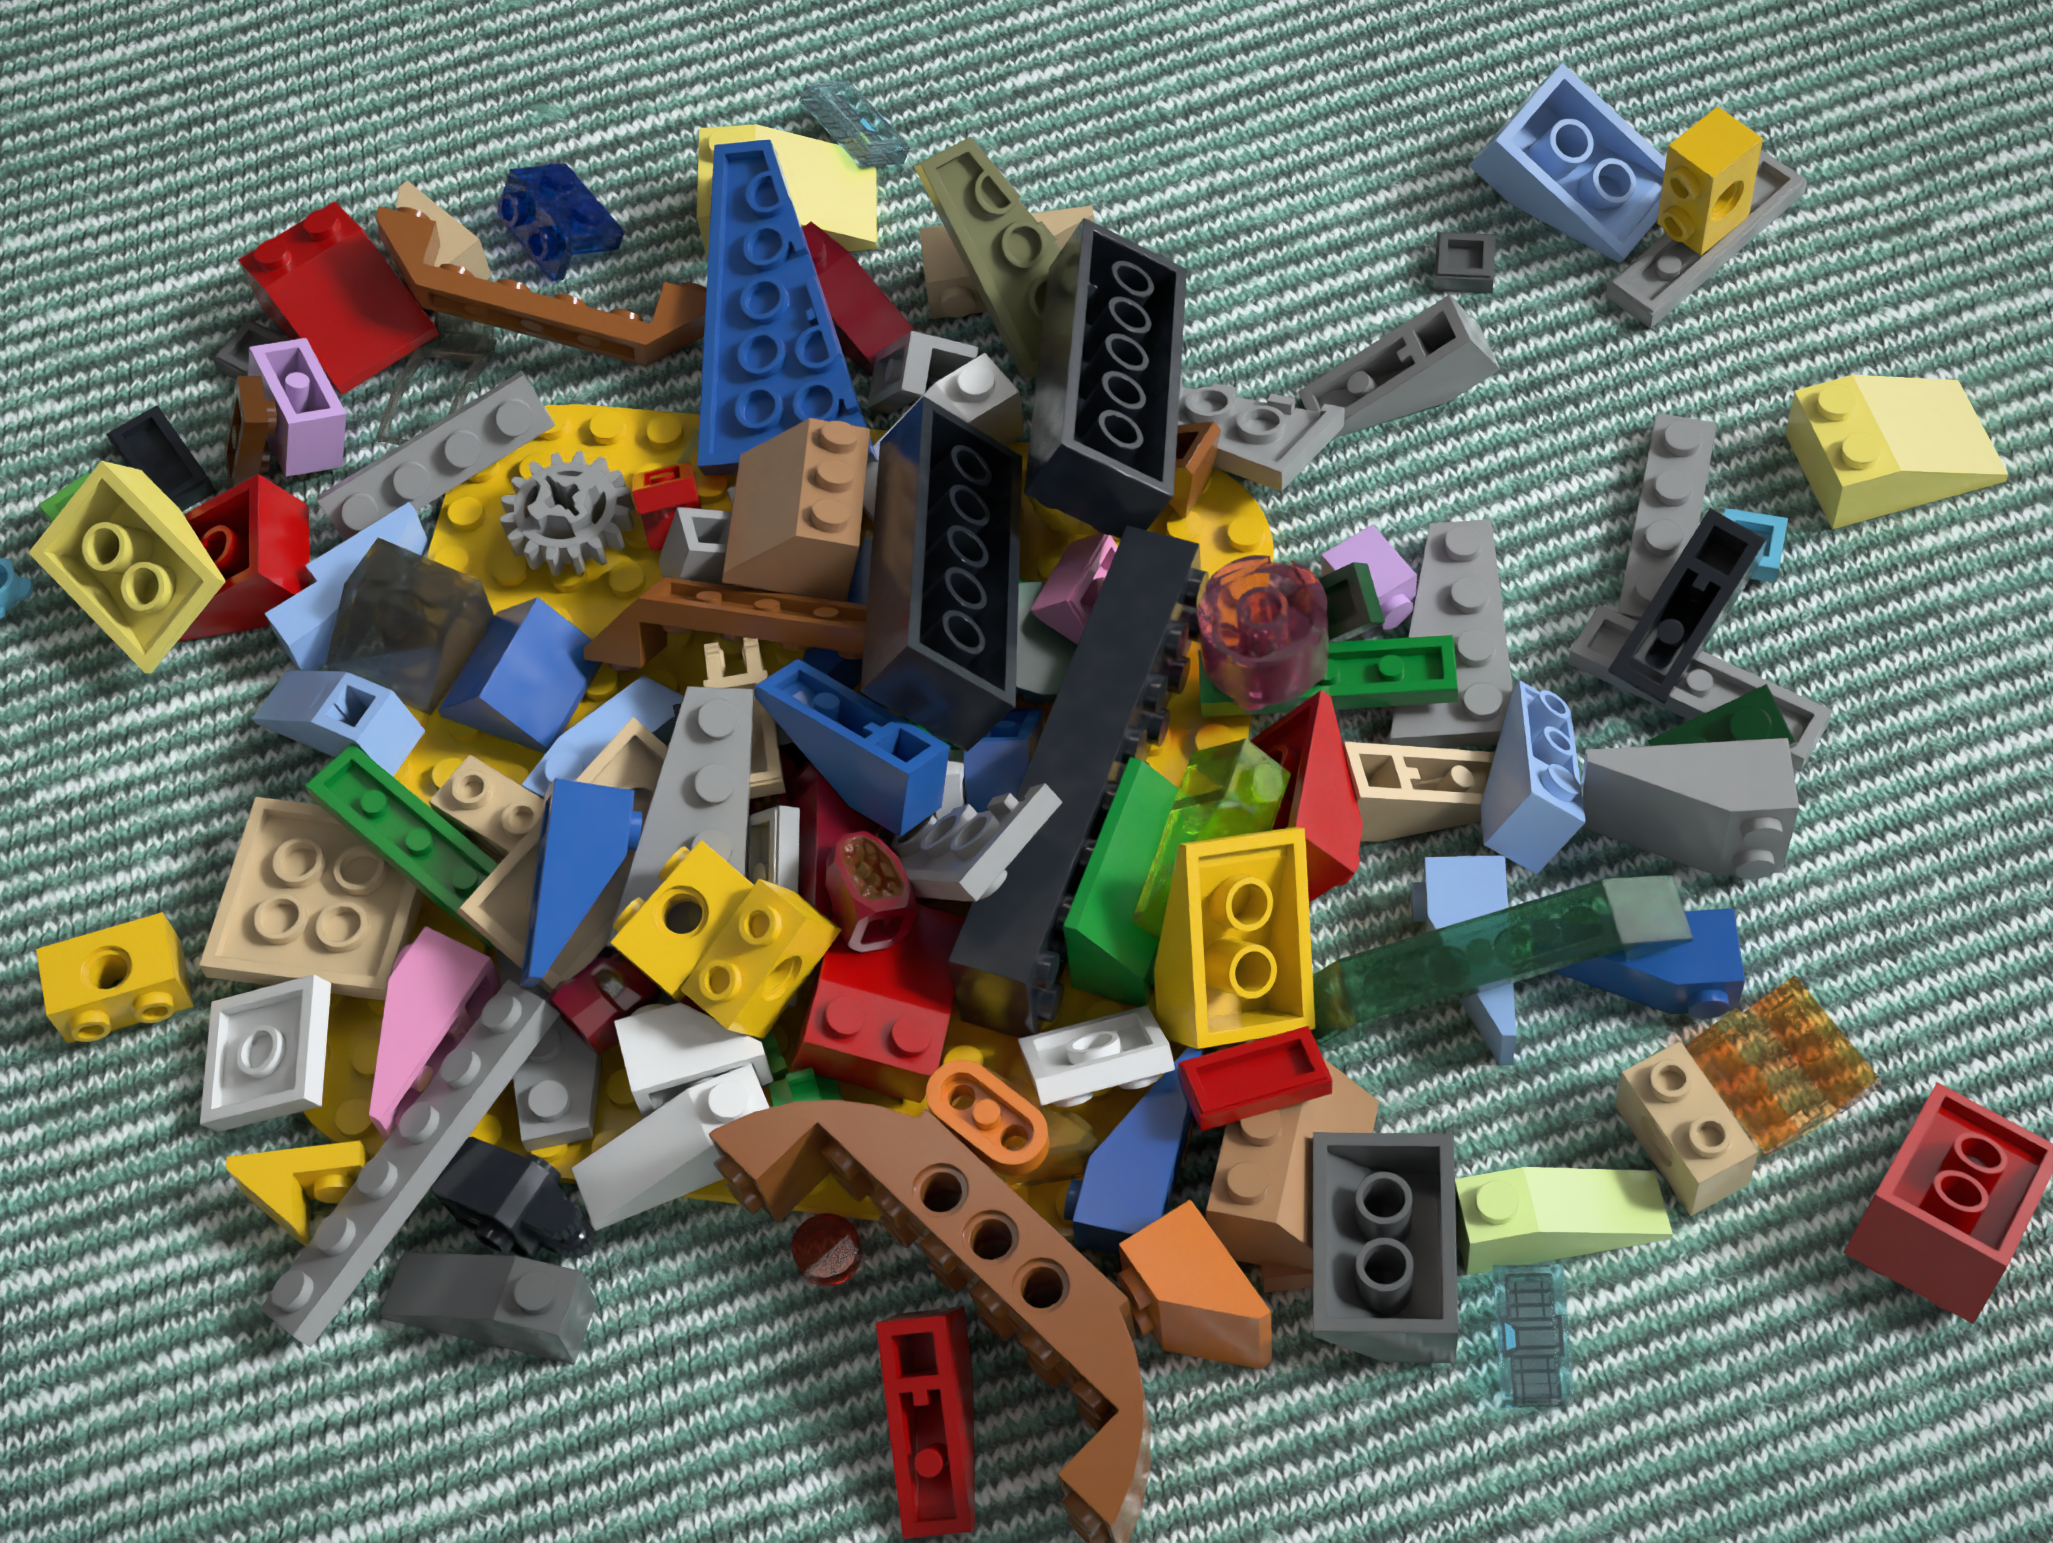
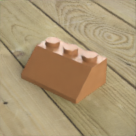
M809 418L740 455L722 583L847 602L859 548L870 438L869 428L852 426L842 421L830 422Z
M1247 1040L1246 1043H1249V1042H1252V1041H1256V1040ZM1324 1059L1325 1064L1333 1079L1332 1094L1226 1125L1206 1209V1222L1236 1261L1261 1265V1261L1276 1263V1265L1281 1264L1313 1270V1132L1373 1133L1379 1101L1326 1059Z

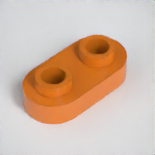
M955 1060L940 1066L931 1075L926 1086V1100L929 1112L989 1167L1004 1175L1018 1176L1033 1171L1044 1161L1050 1145L1047 1123L1044 1116L1035 1106L976 1062ZM961 1096H969L975 1100L973 1105L965 1110H957L951 1106L952 1102ZM1013 1136H1020L1027 1140L1025 1146L1016 1151L1007 1150L1003 1147L1004 1142Z

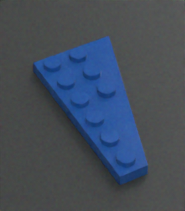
M770 139L714 145L697 467L705 476L737 473L741 454L809 418L830 422L842 421L852 426L867 428L778 152ZM869 438L867 463L878 462L871 438Z

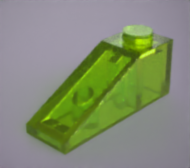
M1246 738L1192 752L1131 921L1160 941L1178 845L1180 843L1271 831L1291 773Z

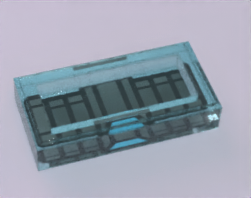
M849 80L805 84L799 101L860 168L904 164L911 147Z
M1563 1264L1493 1265L1492 1287L1501 1408L1573 1407L1574 1388Z

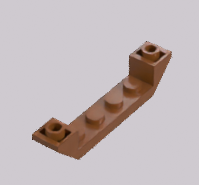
M378 207L375 217L381 241L422 308L645 367L704 337L707 288L692 282H682L679 285L664 282L654 317L650 324L644 322L639 315L627 310L612 309L609 313L587 307L585 302L571 295L555 294L552 298L530 292L527 286L514 280L498 279L495 283L474 277L470 271L457 265L441 264L440 267H435L434 264L440 248L436 221L430 220L423 212L409 207H398L396 210Z
M664 576L638 597L583 648L584 660L608 663L609 668L617 671L637 670L642 668L667 646V632L689 633L696 630L720 633L722 639L731 642H743L745 637L778 642V645L786 650L800 651L815 647L836 650L837 654L843 658L863 659L867 605Z

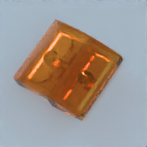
M1796 975L1744 1013L1735 1008L1685 1045V1048L1720 1098L1766 1156L1785 1148L1813 1132L1882 1086L1879 1076Z

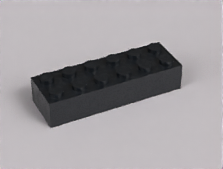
M1086 218L1082 219L1049 267L1024 494L1036 499L1047 508L1059 510L1091 525L1102 534L1112 535L1121 539L1127 525L1148 530L1174 495L1187 269Z
M923 396L880 441L860 692L872 698L881 707L891 709L922 726L933 736L943 738L968 752L1010 713L1016 704L1023 456Z

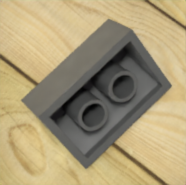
M1313 1132L1314 1337L1382 1362L1455 1363L1458 1341L1454 1134Z

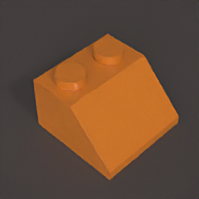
M1191 1199L1119 1243L1122 1271L1116 1274V1277L1124 1294L1129 1299L1134 1327L1140 1336L1151 1332L1162 1350L1166 1352L1262 1369L1272 1362L1271 1311Z

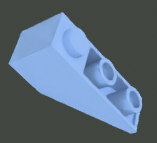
M287 670L252 718L260 726L335 758L353 743L392 776L396 774L425 733L424 728L392 690L349 672Z
M1519 680L1513 687L1480 805L1482 832L1485 846L1536 875L1584 825L1585 814L1571 710L1556 694L1547 690L1539 692Z

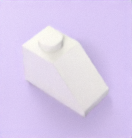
M681 1002L668 1006L663 1004L647 1005L637 1009L630 1017L614 1021L631 1091L643 1119L686 1089L748 1064H752L760 1086L774 1082L760 1041L746 1034L727 1030L715 1019Z

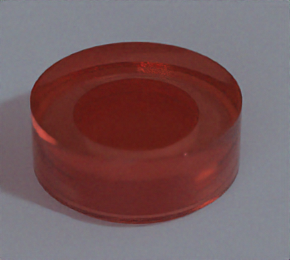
M824 1213L810 1217L798 1227L792 1239L791 1251L796 1267L803 1278L818 1286L841 1284L853 1276L861 1263L862 1246L858 1233L853 1224L840 1215Z

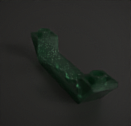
M1673 876L1600 879L1336 960L1313 974L1315 1029L1310 1031L1320 1053L1366 1040L1367 1035L1364 1027L1620 950H1624L1627 961L1692 942L1693 937Z

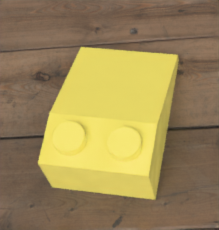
M756 124L699 128L697 221L707 261L709 253L714 145L766 139L771 140L778 152L802 227L812 221L847 251L877 249V164L865 165L849 147Z
M1850 375L1794 391L1785 435L1832 530L2007 481L2008 473L1958 380Z
M101 461L28 552L144 673L150 674L226 582L181 510L142 470Z

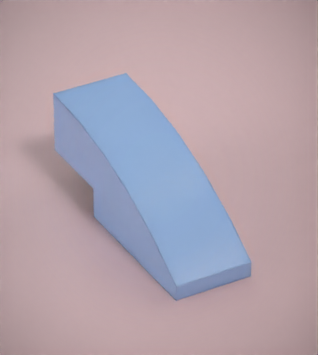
M410 502L305 565L314 584L265 613L281 647L299 671H316L344 651L386 610L415 571L429 542L416 510Z

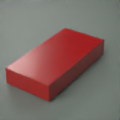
M1309 1026L1178 1062V1078L1200 1131L1332 1094L1333 1079Z

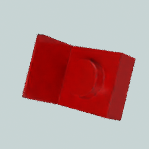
M687 461L633 474L632 493L637 513L641 515L648 546L651 551H661L677 507L702 509L692 463Z

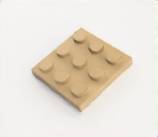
M255 797L199 966L208 978L269 986L314 974L331 983V994L385 1001L388 979L392 975L394 962L400 951L410 944L424 893L318 804Z

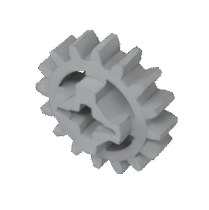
M577 451L569 463H563L558 452L553 453L551 456V466L544 469L540 464L534 461L531 462L529 467L532 476L528 480L515 476L511 480L516 495L502 496L501 503L505 515L500 517V521L513 553L516 557L525 555L529 567L533 570L547 561L552 575L555 576L560 574L564 564H572L577 574L584 573V561L593 558L598 564L604 565L607 563L604 550L607 547L622 550L625 544L621 531H630L634 528L630 511L634 510L635 507L630 489L626 487L621 471L618 469L609 472L606 459L603 457H599L591 465H587L584 453L581 451Z

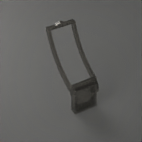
M436 311L434 325L439 335L420 346L401 372L383 413L376 435V442L400 446L408 441L387 436L399 402L409 382L428 357L472 364L460 384L447 416L462 408L475 381L491 363L497 340L493 338L494 326Z

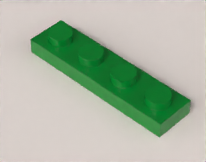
M1453 635L1198 650L1202 717L1291 712L1320 690L1331 696L1334 710L1458 702Z
M353 743L305 785L313 801L491 950L495 946L462 918L457 911L499 864Z

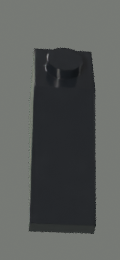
M1709 508L1611 664L1608 672L1665 704L1725 619L1763 559L1766 539Z

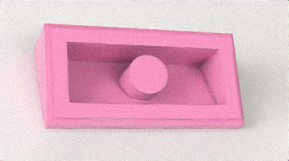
M1102 533L1098 535L1093 534L1071 542L1031 607L1032 613L1040 621L1077 645L1118 548L1112 536Z

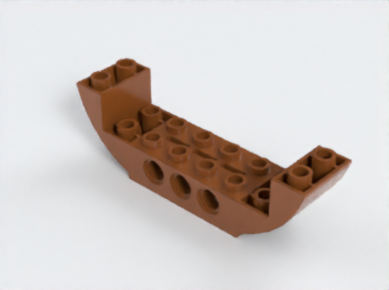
M842 1100L792 1102L752 1112L720 1126L708 1134L720 1155L713 1164L728 1181L725 1185L728 1191L752 1215L762 1207L777 1223L833 1171L831 1174L834 1179L857 1202L860 1203L866 1196L870 1198L872 1203L883 1214L879 1217V1221L905 1248H908L913 1242L919 1245L921 1250L931 1260L927 1267L950 1292L956 1295L964 1288L979 1306L976 1310L977 1316L999 1339L1006 1342L1013 1335L1019 1340L1022 1347L1029 1354L1025 1361L1049 1387L1055 1390L1061 1383L1067 1386L1073 1396L1079 1401V1404L1075 1407L1077 1412L1097 1434L1058 1473L1065 1495L1060 1504L1069 1514L1066 1521L1086 1543H1129L1142 1512L1150 1474L1151 1425L1136 1350L1133 1344L1137 1337L1129 1299L927 1109L915 1118L879 1105ZM1055 1303L1050 1307L1040 1308L1044 1304Z

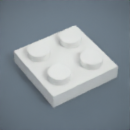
M313 974L211 1002L200 1117L201 1125L220 1132L322 1107L331 991L330 982Z
M1147 1005L1018 1039L1024 1066L1041 1106L1053 1103L1057 1107L1075 1106L1091 1099L1094 1091L1117 1085L1123 1089L1146 1087L1158 1081L1160 1078L1159 1074L1175 1070L1170 1045Z

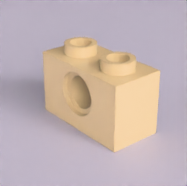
M469 755L429 801L432 810L497 864L502 862L541 819L544 807V799L472 755Z
M1681 1041L1622 1071L1615 1107L1690 1216L1749 1185L1759 1151Z

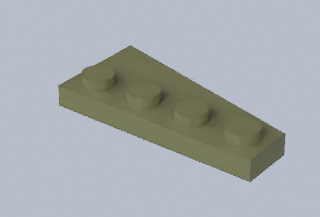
M969 137L920 162L914 168L1021 378L1025 379L1036 374L1038 371L1048 272L1050 265L1061 249L1055 243L1057 240L1042 221H1036L1020 202L1018 192L976 142Z

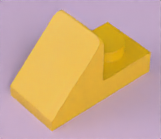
M359 1140L226 1157V1170L250 1201L298 1242L307 1247L310 1243V1200L317 1199L325 1203H340L357 1180L362 1168L372 1159Z

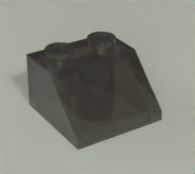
M378 537L344 583L326 661L328 670L349 672L388 688L398 696L403 704L431 716L459 676L495 616L481 580Z

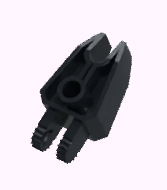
M468 1137L430 1187L431 1191L459 1224L474 1231V1236L482 1244L498 1254L508 1256L510 1252H513L523 1258L533 1260L543 1247L560 1256L563 1254L566 1259L570 1257L574 1260L578 1257L582 1259V1256L588 1255V1252L594 1249V1243H597L595 1240L597 1235L594 1232V1228L584 1218L581 1219L583 1215L577 1204L573 1203L570 1198L568 1199L558 1186L557 1182L561 1178V1174L551 1164L533 1154H527L526 1157H523L475 1137Z

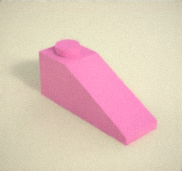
M426 926L413 944L405 946L400 951L394 962L392 975L388 979L369 1117L384 1142H386L398 1126L404 1112L416 1102L438 1073L447 1055L456 1049L480 1017L486 1003L501 989L500 976L491 957Z

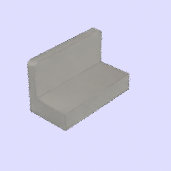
M915 331L908 332L876 353L867 409L891 414L924 396L927 377L944 378L977 358L978 347Z

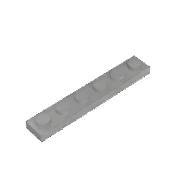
M508 979L499 992L486 1003L482 1014L456 1049L450 1052L444 1059L440 1070L416 1102L404 1112L398 1126L374 1158L362 1168L357 1180L331 1215L322 1221L315 1236L292 1267L279 1278L273 1292L261 1306L260 1310L294 1338L311 1348L560 1013L540 997Z

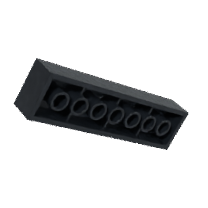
M1128 525L1125 528L1015 797L1018 802L1024 801V796L1030 787L1046 783L1062 803L1005 868L1007 877L1003 884L990 896L977 902H972L949 958L960 1019L963 1022L1017 1038H1025L1039 1034L1044 1021L1052 1023L1058 1015L1064 994V985L1059 982L1066 964H1068L1063 925L1128 761L1132 757L1145 762L1151 746L1160 747L1162 745L1170 722V710L1166 709L1172 693L1180 695L1188 679L1191 661L1186 656L1192 641L1201 643L1207 631L1210 607L1203 605V600L1208 586L1209 573L1201 570L1199 543Z

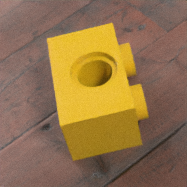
M1717 106L1668 145L1657 224L1663 227L1669 237L1677 242H1683L1701 256L1749 217L1763 138Z
M702 840L691 851L683 846L671 856L658 874L663 883L646 902L638 897L624 909L613 925L618 934L610 942L620 954L677 1003L686 995L680 990L754 886L753 883ZM682 902H694L701 906L702 919L696 929L686 934H677L668 929V914L674 906Z
M758 879L680 990L727 1030L764 1039L842 929L795 891Z
M163 912L36 949L46 1016L67 1044L76 1041H96L107 1036L110 1031L141 1022H161L171 1017L175 1012L194 1007L182 941ZM124 978V980L119 985H117L114 988L108 989L112 983Z

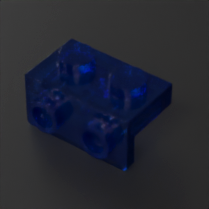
M550 163L545 166L509 170L503 193L498 202L497 217L552 282L564 280L572 255L619 250L625 231L566 163Z

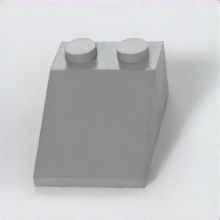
M1788 738L1586 750L1581 781L1585 823L1581 828L1716 876L1737 875L1743 879H1759L1772 873L1783 872L1799 811Z

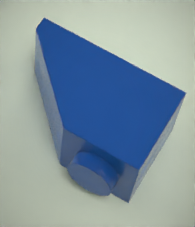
M1043 708L1013 709L968 752L963 750L966 805L970 804L977 813L988 811L987 805L993 797L1011 793L1014 798L1016 797L1043 731Z

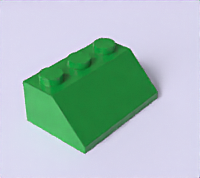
M1132 757L1128 761L1063 928L1071 988L1136 1007L1148 1006L1155 988L1154 967L1178 845L1180 843L1214 838L1209 837L1208 811L1147 763Z

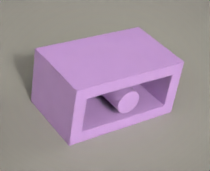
M307 338L249 347L248 376L262 377L265 400H274L276 405L275 436H266L285 477L342 467L346 412Z

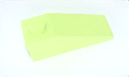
M1521 1167L1455 1179L1456 1233L1466 1275L1665 1241L1672 1238V1230L1655 1171Z

